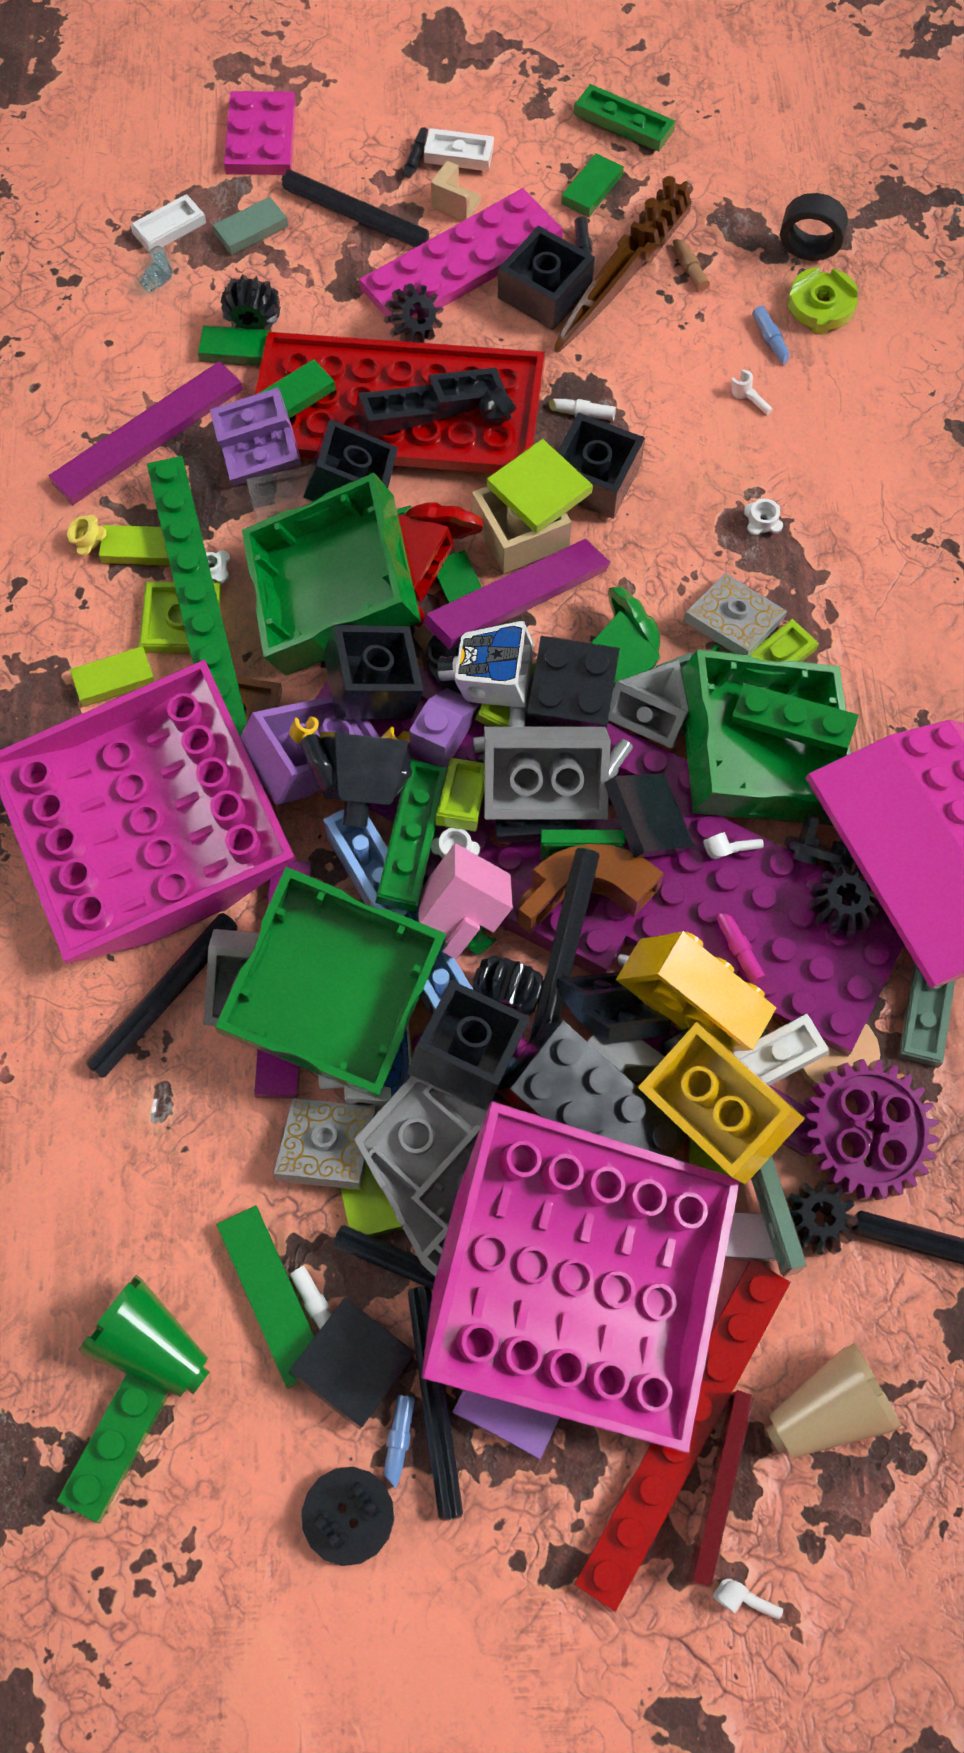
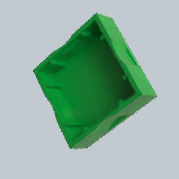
M375 473L330 491L308 505L286 510L242 529L249 575L256 590V616L263 657L285 676L325 660L324 651L333 625L411 626L421 622L394 495Z
M697 649L681 669L689 710L684 722L693 813L804 823L806 815L809 813L819 817L818 824L834 826L807 782L806 776L851 754L850 748L847 755H842L732 724L731 722L744 683L846 711L840 666L791 660L772 662L753 658L749 655Z
M286 867L262 919L257 943L251 956L239 971L215 1028L222 1035L377 1099L446 933L391 910L379 909L363 904L341 889Z

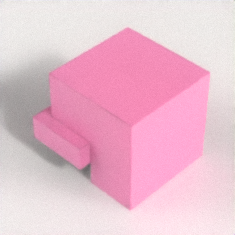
M454 843L421 888L418 922L446 933L442 943V952L457 959L480 930V925L494 933L512 910L510 874Z

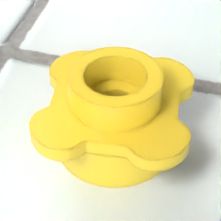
M94 515L79 516L68 527V540L77 546V553L81 556L88 555L91 549L96 548L106 536V529L97 524L98 519Z

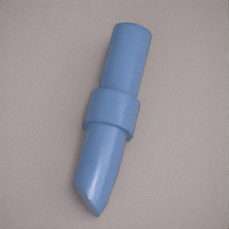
M759 306L754 309L752 315L760 327L767 345H770L778 360L783 365H786L790 352L782 339L783 336L778 326L774 325L765 307Z
M397 1395L392 1429L388 1432L386 1444L388 1451L384 1477L394 1489H396L399 1483L405 1452L409 1448L411 1437L409 1430L415 1398Z

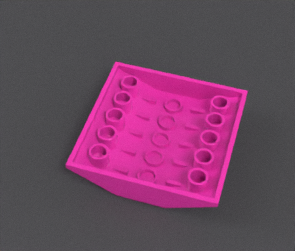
M205 659L0 750V797L66 964L156 942L230 908L296 860Z
M946 720L889 735L806 776L807 782L930 989L964 977V723Z
M491 1102L455 1198L433 1286L421 1378L678 1451L689 1452L740 1181L731 1176Z

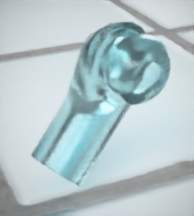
M156 246L150 250L149 256L152 264L145 269V273L139 278L141 286L149 292L154 291L156 287H162L172 278V267L167 253L162 246Z

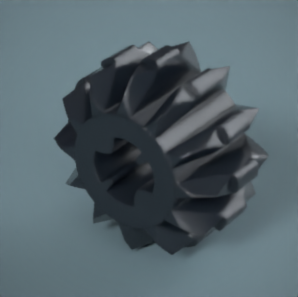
M243 274L239 280L231 278L221 297L223 319L231 321L232 328L271 330L280 315L279 291L271 288L270 281H259L257 275L254 279H249Z
M412 283L404 285L403 291L400 289L394 290L392 292L394 301H388L384 305L387 310L392 312V315L386 316L383 320L385 323L393 322L394 324L390 335L397 336L401 334L400 340L406 342L424 343V338L427 340L434 339L435 332L433 328H441L443 325L436 318V314L442 313L444 309L440 306L435 307L433 304L437 300L438 295L432 293L427 296V286L419 285L415 289ZM410 311L417 312V319H411Z
M843 865L836 869L834 875L826 871L821 875L820 883L813 884L810 890V894L814 899H811L808 905L809 911L819 913L815 919L816 926L825 923L830 925L828 929L830 936L835 935L838 929L842 930L847 939L853 936L855 929L864 933L869 929L870 921H875L879 916L880 909L876 906L879 901L873 891H870L871 888L867 881L859 879L861 876L859 868L854 870L852 875L847 874ZM842 899L848 901L847 905L841 903Z
M493 956L481 960L480 966L476 969L473 978L474 991L523 1014L535 1012L543 988V976L540 972L535 971L532 966H526L521 964L520 961H512L506 957L501 959Z
M819 1180L814 1190L807 1183L801 1184L798 1188L799 1195L791 1193L787 1197L786 1202L792 1208L789 1211L796 1233L802 1238L799 1241L802 1251L811 1243L812 1252L815 1257H821L824 1254L825 1247L833 1255L841 1251L840 1242L849 1244L854 1238L848 1228L855 1227L858 1224V1218L846 1214V1212L854 1207V1201L846 1200L841 1202L838 1198L842 1194L843 1189L839 1186H836L831 1193H827V1185L824 1180ZM818 1211L825 1215L823 1219L824 1224L821 1227L814 1222Z

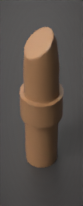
M675 239L673 246L686 274H689L698 291L706 290L710 282L701 269V264L696 255L691 252L685 241Z

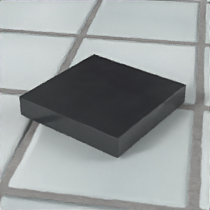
M665 773L614 776L605 782V787L634 858L682 853L694 847Z
M344 1297L288 1373L360 1430L416 1352Z

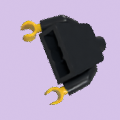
M296 717L289 728V735L295 742L300 743L317 785L323 790L324 798L345 800L343 825L367 827L370 803L391 805L394 797L398 796L412 776L407 748L410 742L409 732L403 731L396 737L394 727H390L381 737L320 731L319 737L315 734L319 726L317 718L309 717L305 724V729L300 725L299 719Z

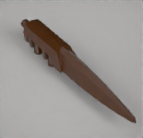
M666 176L662 179L663 190L659 189L656 193V199L649 198L645 201V211L640 213L639 223L633 222L630 226V235L624 234L617 242L618 248L600 270L575 307L554 345L556 353L563 350L608 306L645 261L651 262L690 212L692 205L690 194L693 191V186L690 182L684 181L682 184H677L673 176Z

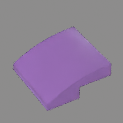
M278 387L210 409L217 442L222 447L229 479L234 486L302 465L290 419Z
M463 1390L452 1412L537 1459H541L560 1418Z

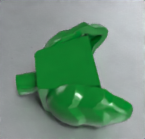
M621 586L608 588V598L614 618L591 642L592 644L620 648L614 686L616 681L654 669L661 658L659 654L660 633L654 618L646 613L640 600L633 597Z

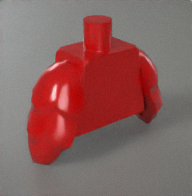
M437 502L419 504L407 510L403 515L398 514L416 601L422 603L455 544L453 539H463L483 531V519L472 512L465 511L460 506H442ZM418 605L421 622L413 626L420 628L424 623L426 615Z

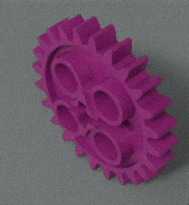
M864 1059L853 1062V1067L846 1062L837 1066L838 1074L833 1070L823 1074L826 1084L818 1082L811 1087L818 1097H810L803 1102L813 1110L812 1113L803 1115L805 1119L802 1121L811 1125V1130L804 1132L800 1137L813 1141L814 1146L809 1148L805 1155H818L820 1161L814 1167V1171L818 1172L828 1169L830 1173L826 1184L832 1185L842 1181V1194H850L856 1189L859 1200L868 1199L871 1193L875 1200H882L887 1198L888 1193L892 1197L902 1195V1186L907 1189L916 1187L918 1184L914 1175L923 1176L929 1173L922 1161L935 1160L937 1157L932 1151L927 1149L928 1145L940 1142V1138L929 1134V1128L938 1125L939 1120L930 1119L926 1116V1112L931 1110L934 1104H921L919 1100L925 1091L924 1087L911 1090L909 1086L913 1076L909 1074L898 1079L897 1065L890 1066L883 1072L881 1060L871 1062L869 1067ZM871 1092H873V1093L875 1094V1101H874V1102H873V1097H872V1095H871ZM846 1095H850L855 1099L857 1103L856 1114L851 1113L845 1105ZM888 1102L897 1110L898 1117L896 1122L892 1121L886 1112ZM865 1123H867L868 1128L874 1130V1136L871 1130L865 1128ZM843 1137L848 1138L853 1145L851 1157L847 1156L841 1148ZM885 1144L894 1153L892 1164H889L883 1157L882 1150ZM865 1158L869 1164V1167H866L864 1165Z

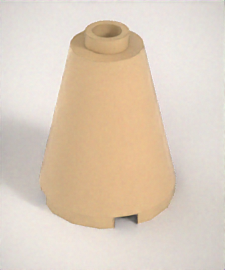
M855 1343L841 1349L769 1415L773 1424L766 1427V1430L779 1454L788 1450L791 1457L795 1458L894 1432L895 1429L902 1426L885 1393L877 1383L876 1377Z

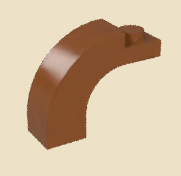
M587 844L567 848L548 857L533 869V887L521 897L517 904V907H519L517 924L531 934L549 913L563 901L574 853L577 848L592 849L600 854L591 893L602 895L612 900L633 918L660 890L664 873L643 857L634 858L631 851L603 844Z

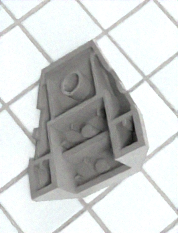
M411 1075L354 1140L389 1201L397 1220L409 1238L421 1264L436 1277L455 1198L487 1111Z

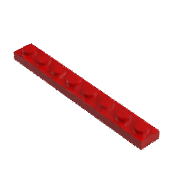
M753 1259L749 1261L711 1331L689 1452H682L650 1443L574 1583L576 1587L614 1612L618 1609L791 1283Z

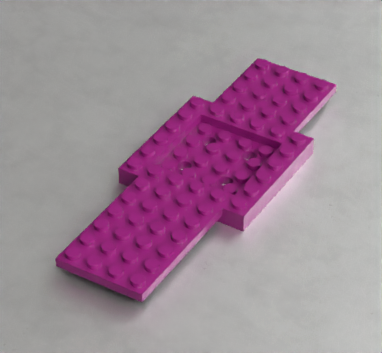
M419 668L424 691L412 719H368L379 737L390 727H394L396 737L403 731L409 732L427 700L445 690L437 685L429 672ZM328 680L315 699L331 696ZM528 716L526 717L524 727H544L528 724ZM474 720L453 758L476 762L481 753L474 752L473 738L483 737L484 727L489 726ZM608 722L607 732L611 740L610 753L620 739L627 740L633 746L631 752L618 768L619 772L616 776L665 773L694 847L682 853L643 857L663 872L664 876L660 890L634 918L612 900L602 895L591 893L574 965L593 975L609 973L626 942L636 947L639 940L643 938L685 931L698 937L703 942L705 950L714 957L721 958L730 963L734 968L733 973L744 982L750 983L738 959H735L728 947L729 943L717 921V913L727 914L733 917L743 936L747 937L753 948L752 952L766 975L765 979L754 985L759 987L765 993L764 998L776 1007L772 1018L788 1024L808 1014L826 1045L849 1056L904 946L903 941L881 904L878 903L876 905L880 909L879 916L875 921H870L871 925L866 932L861 933L855 929L853 936L847 939L842 930L838 929L835 935L830 936L828 933L830 925L825 923L816 926L815 919L819 913L809 911L808 905L811 899H814L810 894L813 884L820 883L819 879L824 872L828 871L833 875L834 872L818 864H809L793 858V852L719 815L693 813L688 761ZM410 742L408 743L407 748L410 759L432 764L411 754ZM402 790L398 796L394 797L391 805L370 803L369 810L394 822ZM608 795V805L613 806L611 799ZM483 799L476 831H465L470 835L472 842L479 844V857L510 874L513 908L499 926L551 952L563 901L549 913L531 934L517 924L519 910L517 904L521 897L533 887V869L544 861L540 859V840L511 842V844L505 847L494 845L490 838L496 833L495 819H485ZM618 817L614 819H577L578 830H623ZM436 825L432 841L435 838H440L441 834L450 827ZM725 832L729 844L736 841L762 839L764 847L763 849L738 851L718 859H712L709 857L703 841ZM624 834V839H625L624 849H626V850H628V851H631V849H630V847H629V844H628V842H627V839H626V837H625V834ZM431 848L422 885L425 884L442 861L441 856L434 854ZM842 899L841 903L847 905L848 901Z

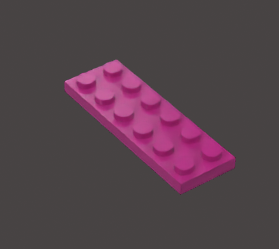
M521 188L360 278V289L385 317L392 315V312L384 306L386 302L394 301L392 292L396 289L403 291L404 285L412 283L415 289L419 285L427 286V296L432 293L438 295L437 300L433 303L434 306L444 307L497 277L498 268L538 225L560 238L563 237V228L524 188ZM410 311L411 319H417L416 311Z

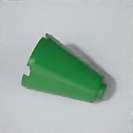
M137 1275L133 1277L132 1281L116 1297L97 1322V1329L90 1337H86L79 1348V1351L88 1358L179 1397L186 1390L194 1395L210 1373L204 1367L209 1358L147 1283Z

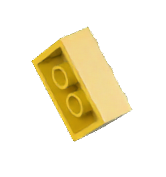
M685 931L640 939L616 978L620 984L653 1010L671 1019V1024L678 1030L687 1027L691 1029L697 1022L730 1051L753 1050L776 1010V1007L764 998L765 993L759 987L744 982L733 973L734 968L730 963L711 955L703 948V942L698 937Z
M697 1022L638 1087L732 1178L744 1184L755 1175L805 1119Z

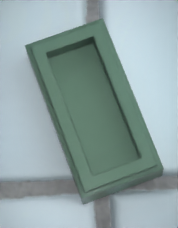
M268 197L213 224V231L227 251L233 255L288 227V219L271 197Z

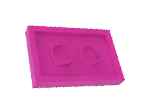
M230 91L224 160L226 174L285 175L287 170H292L296 111L295 92Z

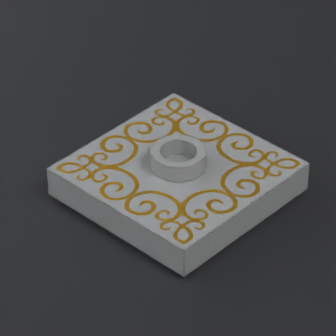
M725 573L686 611L683 622L731 652L750 656L784 620L787 611Z
M293 1098L274 1170L276 1181L361 1190L367 1162L354 1139L377 1114L376 1107Z

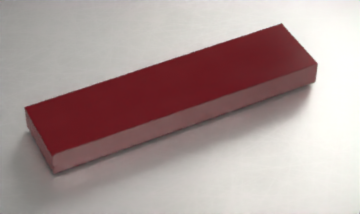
M736 1390L729 1398L687 1582L703 1587H709L713 1582L754 1400L752 1394Z

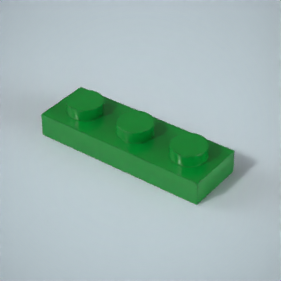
M589 84L574 104V115L658 152L674 132L675 120L592 84Z
M744 683L732 715L731 723L847 755L859 714Z
M126 1374L57 1502L96 1523H101L170 1393Z

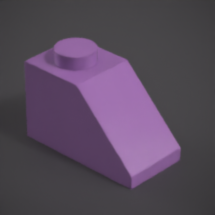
M448 688L428 699L409 730L411 754L434 765L447 768L450 759L455 755L473 724L481 703L468 702L462 694Z

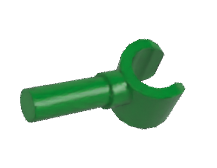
M480 925V930L466 946V949H470L473 953L480 955L492 946L497 939L488 937L484 932L486 928Z

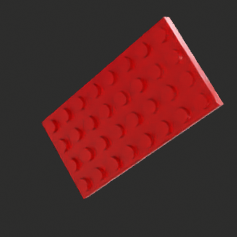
M268 332L254 395L313 359L335 381L336 390L289 418L300 458L314 459L329 419L361 432L355 415L358 393L427 385L429 375L496 367L507 395L517 408L510 414L511 419L508 422L497 425L489 424L483 421L480 409L478 408L376 438L398 447L394 466L496 473L534 445L545 365L544 351Z

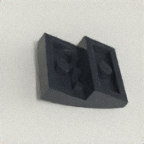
M620 972L557 979L556 987L568 1008L587 1030L605 1044L666 1036L669 1033L671 1019L645 1005L641 999L616 980Z

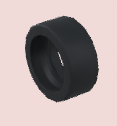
M808 193L794 198L785 210L779 234L782 245L789 253L804 260L819 261L834 256L842 248L848 225L847 211L838 200L825 194ZM807 219L818 220L827 224L832 229V232L826 235H812L800 230L795 223Z

